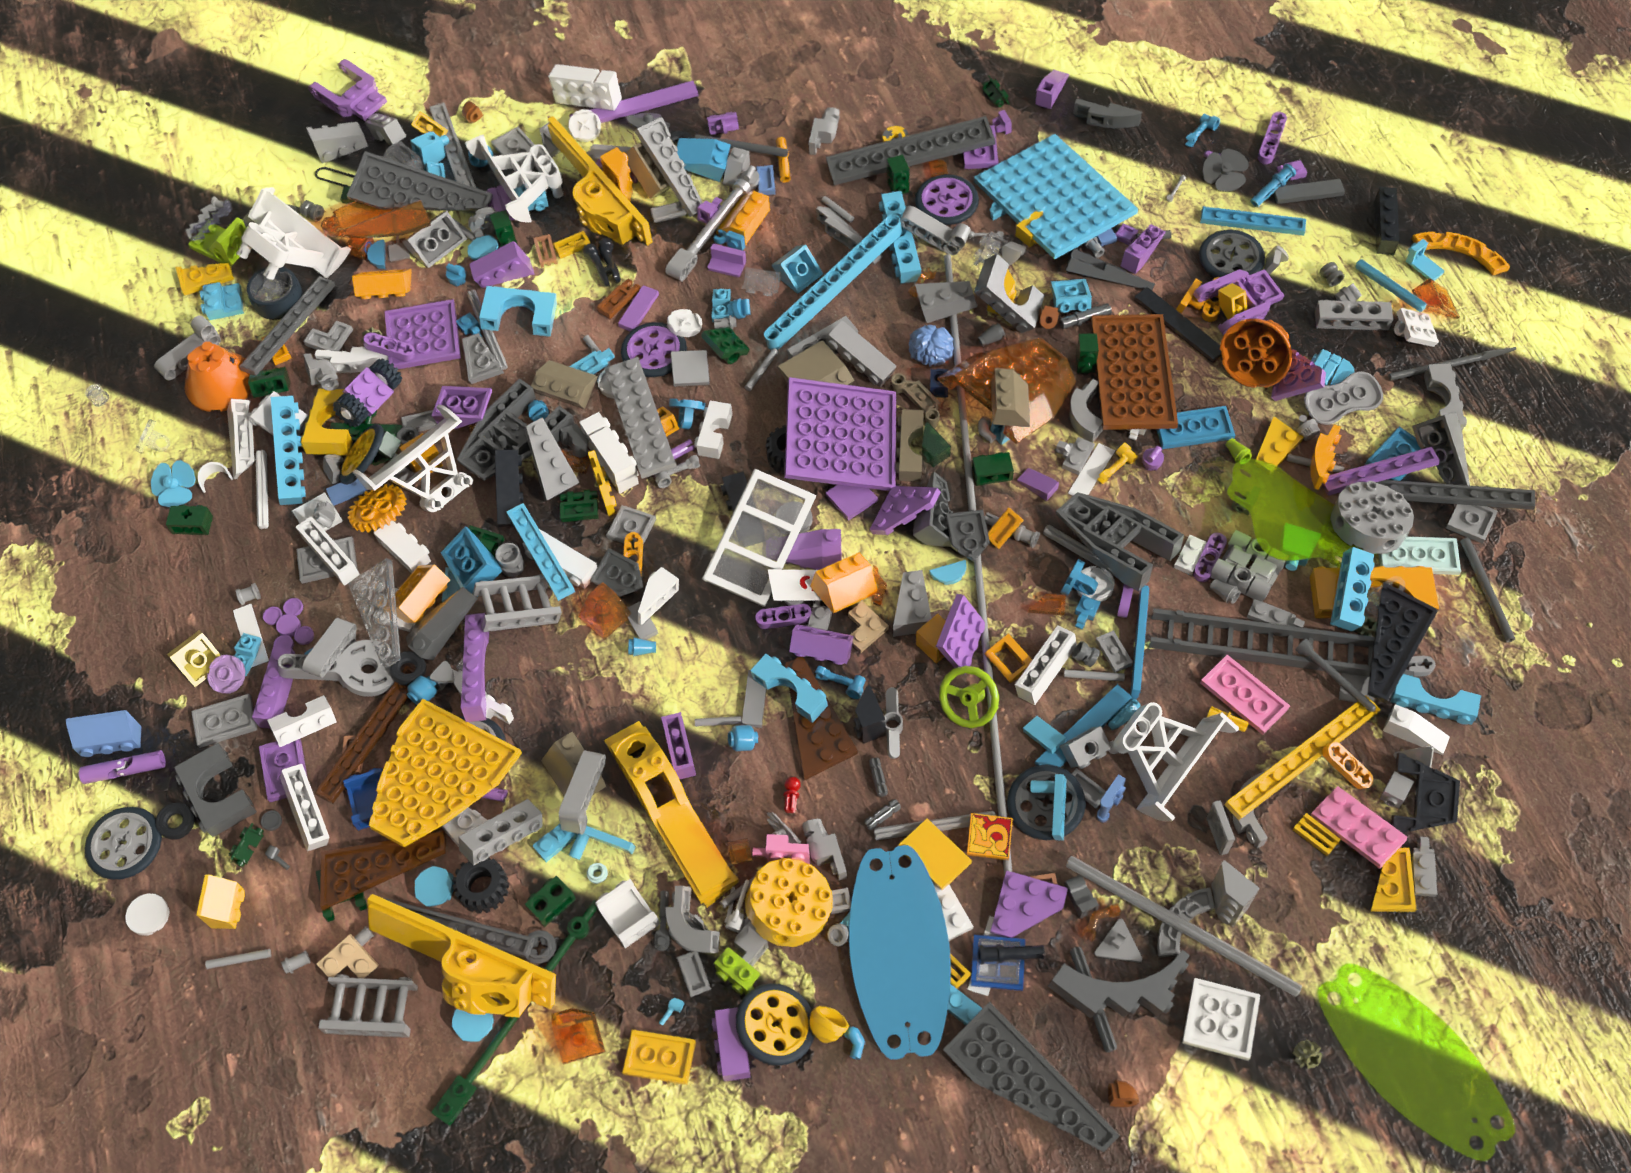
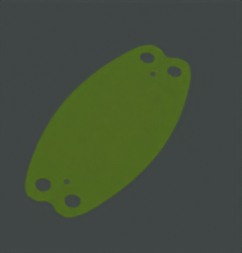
M1346 963L1339 969L1336 980L1333 982L1327 981L1320 986L1318 998L1321 1008L1348 1056L1370 1084L1411 1122L1457 1152L1480 1161L1489 1160L1495 1153V1145L1499 1141L1509 1140L1515 1134V1124L1510 1110L1485 1068L1453 1029L1421 1001L1379 974L1351 963ZM1351 973H1358L1362 977L1361 985H1351L1348 981L1349 975ZM1337 992L1340 994L1341 1003L1336 1006L1330 1004L1327 998L1329 993ZM1358 998L1359 1002L1355 1003L1353 999ZM1499 1115L1504 1119L1505 1126L1503 1129L1497 1130L1492 1127L1490 1123L1492 1116ZM1472 1118H1477L1478 1123H1473ZM1472 1136L1481 1137L1484 1141L1483 1149L1474 1150L1470 1146V1138Z

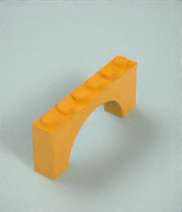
M1324 566L1313 568L1309 578L1315 618L1332 617L1341 566L1336 568H1326ZM1378 566L1373 568L1370 576V587L1381 588V585L1385 582L1439 609L1432 567L1397 566L1395 568H1385L1384 566Z

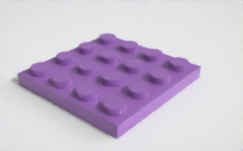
M454 299L385 311L387 337L409 343L415 348L414 358L410 361H403L388 356L389 363H393L394 368L403 369L461 358ZM388 345V349L394 348L392 345Z

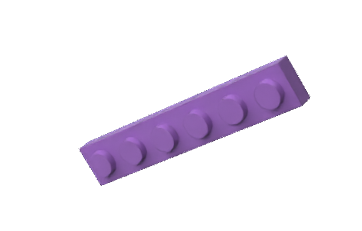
M1429 447L1329 475L1326 484L1322 483L1329 496L1342 492L1346 486L1353 483L1379 482L1439 465V458L1433 448Z

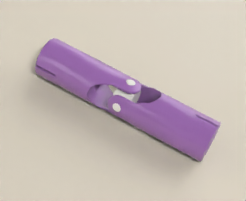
M159 750L119 760L83 766L79 768V778L82 784H89L164 768L166 765L165 756Z

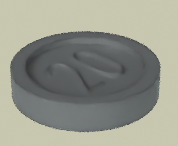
M268 811L261 818V825L267 831H274L282 824V817L277 811Z

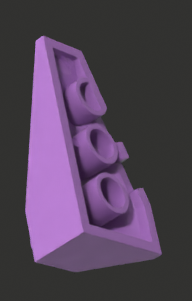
M821 529L800 533L785 564L792 563L799 565L800 568L806 569L807 567L820 570L841 561V529ZM789 536L766 540V558L777 561Z

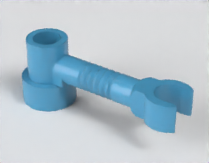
M1204 113L1200 118L1201 124L1186 137L1188 141L1185 145L1192 147L1197 137L1206 128L1215 131L1220 124V118Z
M823 666L817 667L815 671L817 673L816 678L842 683L848 686L846 694L853 699L861 698L866 681L864 677L856 675L854 679L832 673Z

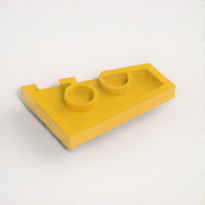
M229 263L208 264L206 267H197L195 265L185 269L175 267L184 296L203 290V285L218 282L222 284L234 280Z
M1273 416L1254 465L1270 475L1284 461L1288 454L1302 442L1303 436Z
M595 450L588 452L589 459L608 516L614 515V507L617 504L614 495L610 496L609 494L612 490L609 481L605 482L604 477H607L604 466L600 467Z
M1399 848L1382 866L1371 912L1416 911L1410 848Z

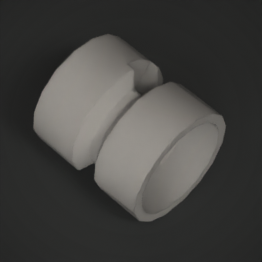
M505 543L499 546L495 555L502 573L508 577H515L521 574L525 563L518 546L513 543Z

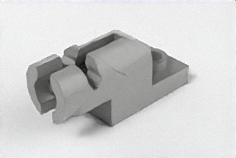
M827 108L821 119L814 118L809 139V154L816 155L817 148H820L821 143H832L840 118L838 109Z
M311 353L303 354L305 369L311 385L321 384L325 390L329 391L337 389L339 383L336 380L338 377L333 365L328 360L313 359Z
M812 819L802 824L803 831L807 838L811 858L815 864L824 865L830 863L833 875L837 874L839 881L847 879V872L836 835L827 834L821 819Z
M747 922L734 941L735 948L744 955L740 957L751 966L769 948L767 940L763 939L756 932V928L751 922Z

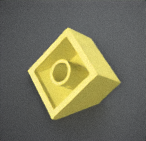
M200 630L167 654L194 687L207 678L210 664L215 658L221 656Z

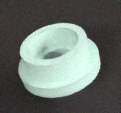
M594 863L587 870L589 881L595 884L602 883L608 876L606 866L601 863ZM600 871L601 875L595 877V872Z

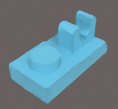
M559 824L532 846L543 860L548 862L575 840L577 833L563 831Z

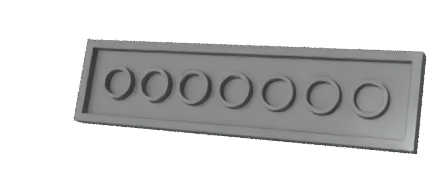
M636 357L604 368L641 478L643 479L677 467L639 358Z

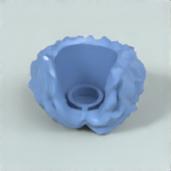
M924 325L916 329L910 335L908 343L911 359L914 358L922 362L923 365L929 364V367L932 365H943L953 355V337L944 327L936 328L935 325Z

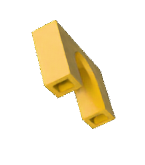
M318 389L317 395L313 399V407L309 411L308 422L305 423L304 435L301 436V446L306 454L349 455L353 442L349 430L326 429L322 427L326 420L336 416L333 404L344 394V389L331 391Z

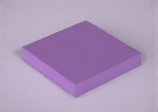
M836 485L826 492V497L848 521L878 501V497L869 488Z

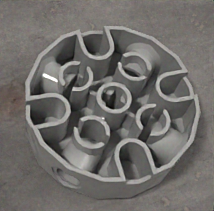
M1368 481L1353 483L1345 487L1333 506L1330 520L1334 531L1345 543L1350 546L1354 544L1357 547L1364 548L1363 551L1372 554H1386L1397 550L1402 545L1413 526L1414 514L1410 504L1401 493L1394 491L1388 486Z

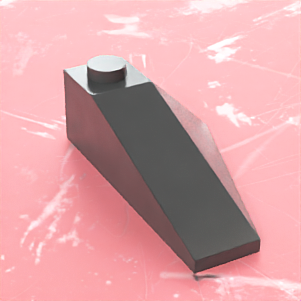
M1457 413L1445 414L1413 425L1412 428L1420 448L1432 447L1439 458V465L1436 467L1446 484L1470 486L1463 433Z
M933 472L927 487L938 488L941 493L933 508L928 511L924 509L917 513L914 521L913 535L925 545L952 547L946 520V514L953 513L948 506L950 495L947 481Z
M465 587L459 589L413 626L405 637L408 647L421 658L433 661L478 598Z

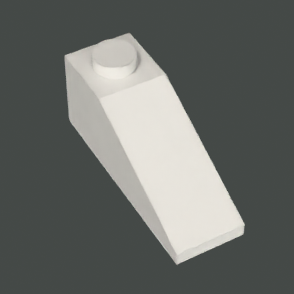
M662 567L649 576L638 610V624L640 625L679 591V579Z
M1396 704L1391 710L1383 729L1384 732L1418 746H1433L1434 752L1443 755L1449 739L1448 735L1417 713Z

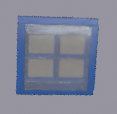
M974 935L971 986L1023 991L1025 959L1004 960L1002 964L984 962L983 965H980L978 961V945H983V947H993L996 944H1001L1003 947L1025 946V939Z

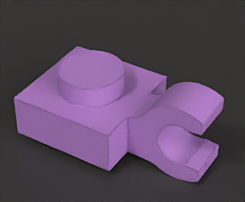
M1301 160L1285 163L1290 164L1296 171V175L1291 177L1290 180L1306 177L1307 171ZM1283 165L1277 167L1278 173L1283 169Z

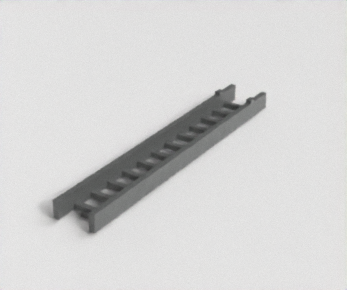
M1154 608L1152 613L1153 620L1168 621L1169 625L1167 639L1151 637L1149 648L1223 658L1229 655L1232 659L1324 671L1308 656L1293 655V638L1307 639L1312 643V647L1313 641L1328 642L1327 660L1325 661L1338 673L1370 677L1375 637L1186 613L1182 610L1171 611ZM1174 622L1188 624L1187 641H1181V639L1173 640ZM1194 625L1208 627L1207 644L1193 642ZM1214 628L1228 629L1227 647L1212 645ZM1233 630L1248 632L1247 649L1232 647ZM1253 633L1268 635L1267 652L1252 650ZM1273 635L1288 637L1287 655L1272 653ZM1334 643L1348 645L1347 662L1333 661ZM1354 646L1368 648L1367 665L1353 663ZM1405 670L1403 673L1414 677V671Z

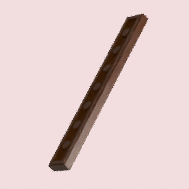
M406 666L402 673L411 674L415 669ZM397 682L393 683L316 790V796L334 804L345 788L343 780L355 774L359 765L363 763L408 700V686L398 684Z

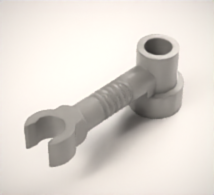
M693 455L675 468L654 474L658 487H668L672 482L670 475L685 469L700 467L698 456Z

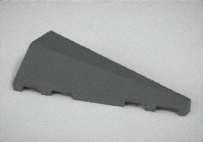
M1077 248L1072 249L1065 268L1069 272L1143 289L1148 287L1153 290L1155 285L1153 282L1130 274L1126 270L1104 260L1078 251Z

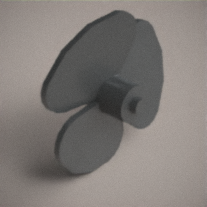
M640 113L626 116L627 122L634 128H639L661 118V115L657 113ZM665 122V124H666V126H667V128H668L670 125H669L668 122Z
M1225 149L1221 152V156L1213 152L1209 154L1204 162V180L1208 184L1215 183L1218 191L1231 192L1237 190L1246 181L1245 176L1237 172L1246 171L1249 163L1245 156L1236 150Z

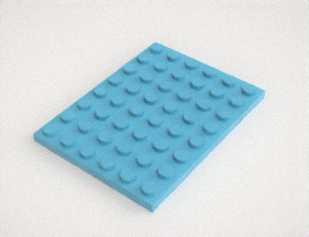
M1056 134L974 177V182L993 201H996L997 205L1002 207L1017 224L1024 219H1029L1035 211H1043V216L1032 220L1026 227L1033 234V239L1054 259L1138 213V208Z

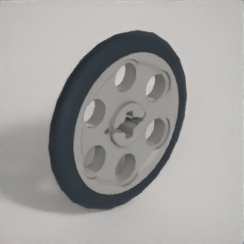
M122 807L101 817L91 828L85 842V858L91 870L100 877L110 880L125 879L142 872L155 859L160 849L162 835L156 828V818L152 813L138 807ZM128 819V826L125 828H120V823L123 820ZM145 826V833L142 835H137V830L140 827ZM111 831V836L109 839H101L102 835L105 832ZM121 841H127L125 845H120ZM141 845H145L144 852L137 855L135 853L136 849ZM109 850L110 855L106 859L101 860V853ZM126 857V864L118 867L117 862L119 859Z

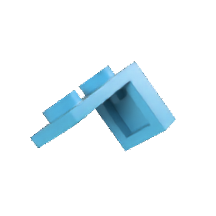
M1422 239L1410 246L1406 262L1433 282L1443 275L1444 270L1424 255L1428 242Z

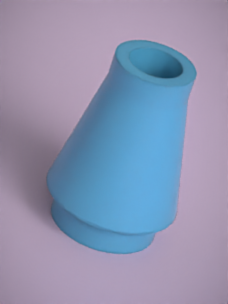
M635 637L628 640V655H633L634 657L656 653V641Z

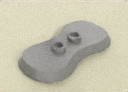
M1354 372L1338 384L1324 385V388L1306 392L1304 402L1308 413L1316 422L1329 425L1336 423L1344 415L1352 411H1368L1377 408L1383 401V392L1378 381L1367 372Z

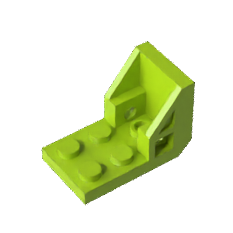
M238 217L227 229L209 221L188 245L190 249L219 263H229L232 266L240 257V255H237V251L243 242L242 236L246 226L243 220Z

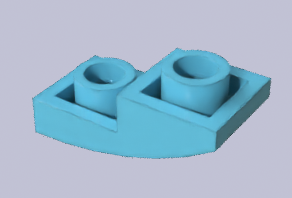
M713 289L712 322H714V319L728 318L730 316L727 305L731 302V289Z
M243 633L234 647L236 651L234 656L239 658L244 664L245 676H247L257 656L262 639Z

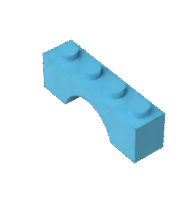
M765 654L750 670L753 679L767 690L775 686L792 688L797 693L795 702L797 712L813 723L828 706L825 693L820 689L815 690L805 678L800 679L790 667L785 668L782 666V663L773 656L771 658Z
M1403 674L1392 693L1390 702L1401 707L1416 709L1421 713L1434 714L1442 719L1448 718L1460 724L1472 725L1478 716L1481 695L1460 690L1452 698L1439 699L1431 696L1424 690L1420 678Z

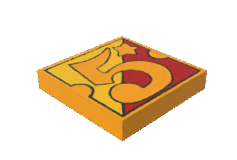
M971 813L967 855L1009 860L1013 818Z

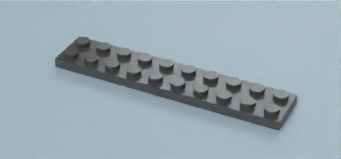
M984 116L826 157V162L833 184L838 185L887 172V159L903 154L908 166L994 145L995 138L988 119Z

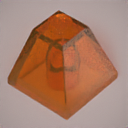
M1429 278L1411 290L1415 296L1427 304L1426 310L1455 319L1460 318L1448 290Z
M602 582L588 594L578 617L605 640L627 621L628 616L632 613L618 595Z
M570 1008L551 1014L552 1030L563 1064L606 1052L594 1012Z

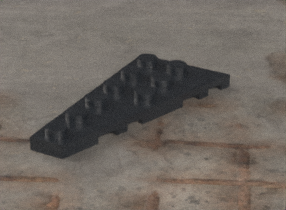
M1385 582L1381 585L1367 695L1387 704L1439 609Z

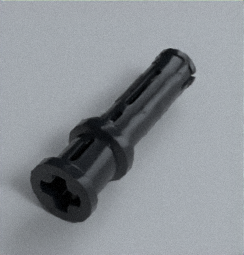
M996 944L993 947L978 945V961L980 965H983L984 962L1002 964L1004 960L1044 959L1045 957L1043 955L1045 954L1043 945L1003 947L1001 944Z

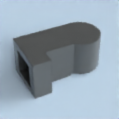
M577 424L560 429L561 443L563 445L568 444L572 448L574 456L582 458L588 455V439Z
M1081 875L1064 881L1065 887L1068 888L1067 893L1080 919L1097 912L1099 904L1089 888H1087L1086 882Z

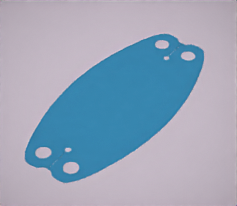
M909 845L897 846L893 851L888 852L881 848L870 849L864 855L857 873L850 911L849 948L857 995L870 1031L878 1047L887 1058L900 1059L907 1053H910V1051L918 1056H929L935 1052L940 1043L950 994V945L944 914L930 875L920 856ZM903 855L909 856L912 861L911 865L907 868H902L898 864L899 858ZM877 858L882 861L883 867L881 870L873 871L870 869L869 864L872 859ZM891 871L892 875L895 876L893 880L889 878V876L891 875ZM909 1022L910 1027H905V1023ZM927 1031L931 1035V1041L928 1045H921L918 1042L917 1036L920 1032ZM893 1034L898 1035L901 1039L900 1046L895 1049L890 1048L887 1044L888 1037Z

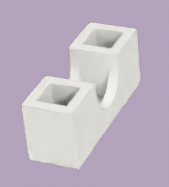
M710 401L709 406L705 407L704 422L700 423V435L696 437L694 446L697 448L699 456L719 459L724 445L723 436L713 431L718 428H729L732 418L731 404Z
M325 696L305 703L307 710L298 717H290L287 712H284L267 720L279 747L336 723L332 709Z

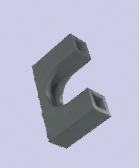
M995 254L984 260L974 293L1021 333L1034 329L1045 295L1032 285L1020 291L1017 303L1014 304L1007 296L1004 288V279L1009 264L998 254Z
M219 743L174 767L177 775H175L177 782L185 788L183 791L185 798L193 804L190 807L196 817L199 816L201 820L198 823L204 833L208 832L212 837L257 813L250 797L243 789L219 802L210 803L203 800V790L206 783L215 775L233 766L226 751Z

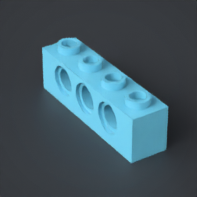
M1355 547L1343 553L1330 624L1349 631H1354L1363 625L1365 621L1364 610L1368 603L1367 593L1371 586L1370 576L1374 568V554Z

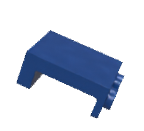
M373 768L367 773L352 775L348 779L343 780L344 786L347 788L353 816H351L352 823L358 831L370 827L369 822L373 815L372 808L377 798V785L383 768Z

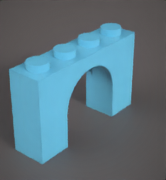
M496 286L486 287L479 317L481 329L498 331L503 313L509 308L522 306L534 312L532 321L533 335L551 337L557 307L556 293Z

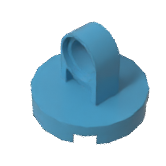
M669 399V407L680 408L678 426L681 429L691 428L694 410H705V403L700 401Z
M1079 559L1076 561L1060 592L1061 594L1068 596L1072 587L1087 595L1095 593L1098 587L1097 581L1081 572L1085 562Z

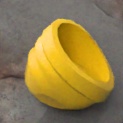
M818 1006L811 1012V1031L822 1043L838 1040L849 1027L846 1019L833 1008Z

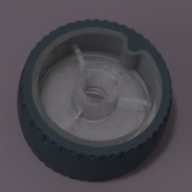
M265 267L256 272L248 281L247 295L253 308L261 317L269 320H280L302 297V288L291 270L281 267L278 269L275 278L271 280L266 278L267 275H263L267 268Z

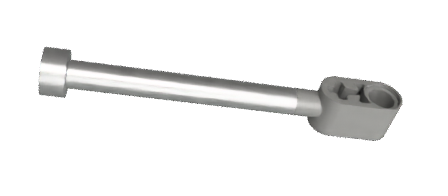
M738 179L734 183L732 193L688 249H679L670 260L665 270L667 275L683 281L697 263L698 256L696 254L741 196L750 192L751 187L748 182Z

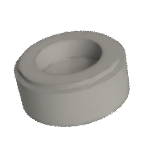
M834 924L828 930V940L835 946L845 944L849 940V929L844 924Z

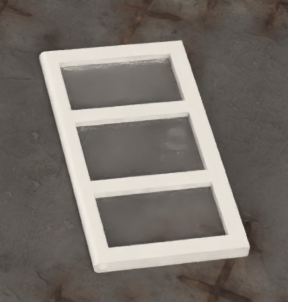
M754 469L702 579L705 582H709L765 607L772 593L768 570L783 569L816 495Z

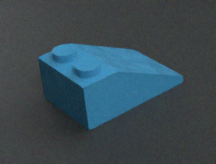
M679 138L677 154L680 160H683L685 170L720 182L726 168L731 145L716 139Z
M464 527L441 552L460 588L465 587L471 593H473L475 583L493 581L502 572L495 557L468 527Z

